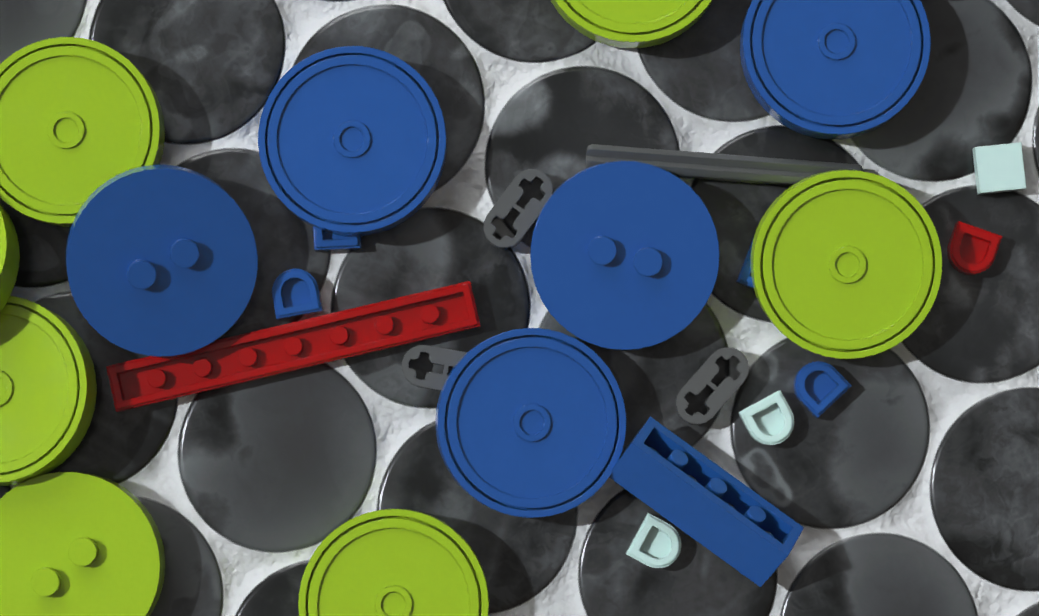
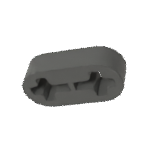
M538 169L521 171L487 214L484 221V234L486 240L493 247L503 250L516 247L535 224L543 206L553 193L551 180L544 172ZM536 179L541 181L540 191L544 197L540 201L532 198L524 209L517 204L524 194V190L520 187L521 183L525 181L532 184ZM513 210L519 214L513 222V229L517 232L513 238L505 235L501 240L495 238L496 227L492 224L496 218L504 221Z
M417 345L404 355L402 371L406 380L412 385L419 388L441 391L448 377L449 367L454 368L467 352L429 345ZM421 353L429 354L430 363L444 366L443 374L427 372L425 379H417L416 370L409 368L410 361L419 360Z
M725 347L718 349L709 356L676 396V412L683 421L688 424L699 425L706 423L715 416L748 376L749 365L744 354L735 348ZM719 357L725 361L731 357L735 358L738 361L735 366V371L739 374L737 379L734 380L728 376L718 386L712 383L711 380L720 369L715 363ZM706 386L710 388L713 392L704 402V405L708 408L706 414L703 415L700 412H696L692 416L685 411L689 405L684 398L686 394L690 392L696 396Z

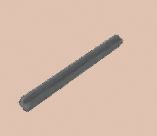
M599 144L588 145L585 163L586 168L610 161H637L660 167L678 178L792 186L804 178L826 171H863L862 166L859 164Z

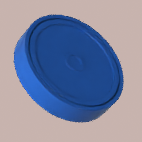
M752 0L743 22L740 37V57L744 76L759 104L770 116L789 129L803 135L821 139H845L860 136L877 129L892 119L910 101L919 88L926 73L931 49L929 22L921 0Z
M342 46L326 49L303 59L279 80L263 108L258 130V148L261 165L271 188L282 203L299 219L328 233L343 236H365L394 228L413 216L427 202L437 187L445 166L447 134L439 102L428 83L414 68L385 51L363 46Z
M624 160L610 161L588 167L576 173L562 183L549 197L536 220L532 234L530 251L531 270L542 302L556 321L567 331L588 343L604 348L619 350L640 349L656 345L675 336L685 329L702 311L717 279L719 242L716 228L708 209L694 190L683 180L660 167L647 163Z
M149 165L130 169L116 175L98 187L84 202L70 228L66 247V269L71 293L77 307L87 322L101 336L120 348L134 353L156 357L175 356L193 352L207 346L225 334L235 324L248 305L253 293L258 270V255L254 234L246 216L231 195L220 185L191 169L172 165Z
M523 328L503 332L486 339L468 351L449 373L440 392L436 409L435 430L438 447L445 466L457 484L468 495L488 508L517 517L539 518L556 515L575 508L593 496L605 484L622 453L626 434V412L622 393L614 375L605 362L592 349L579 340L561 332L541 328Z

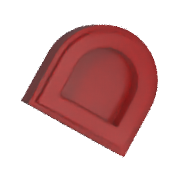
M957 221L947 248L950 264L958 272L966 275H975L987 270L995 260L1003 236Z

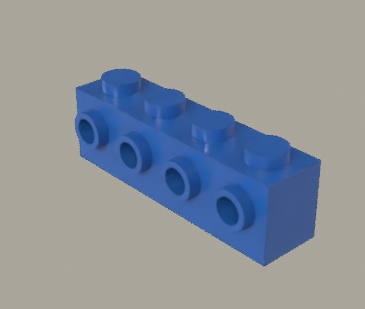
M651 416L611 470L612 474L609 478L759 587H762L788 557L804 529L803 526Z

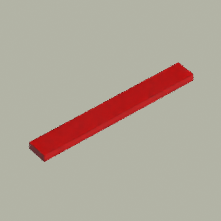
M466 281L215 340L203 348L182 355L147 356L106 366L115 410L116 412H122L479 328L481 325L471 283Z

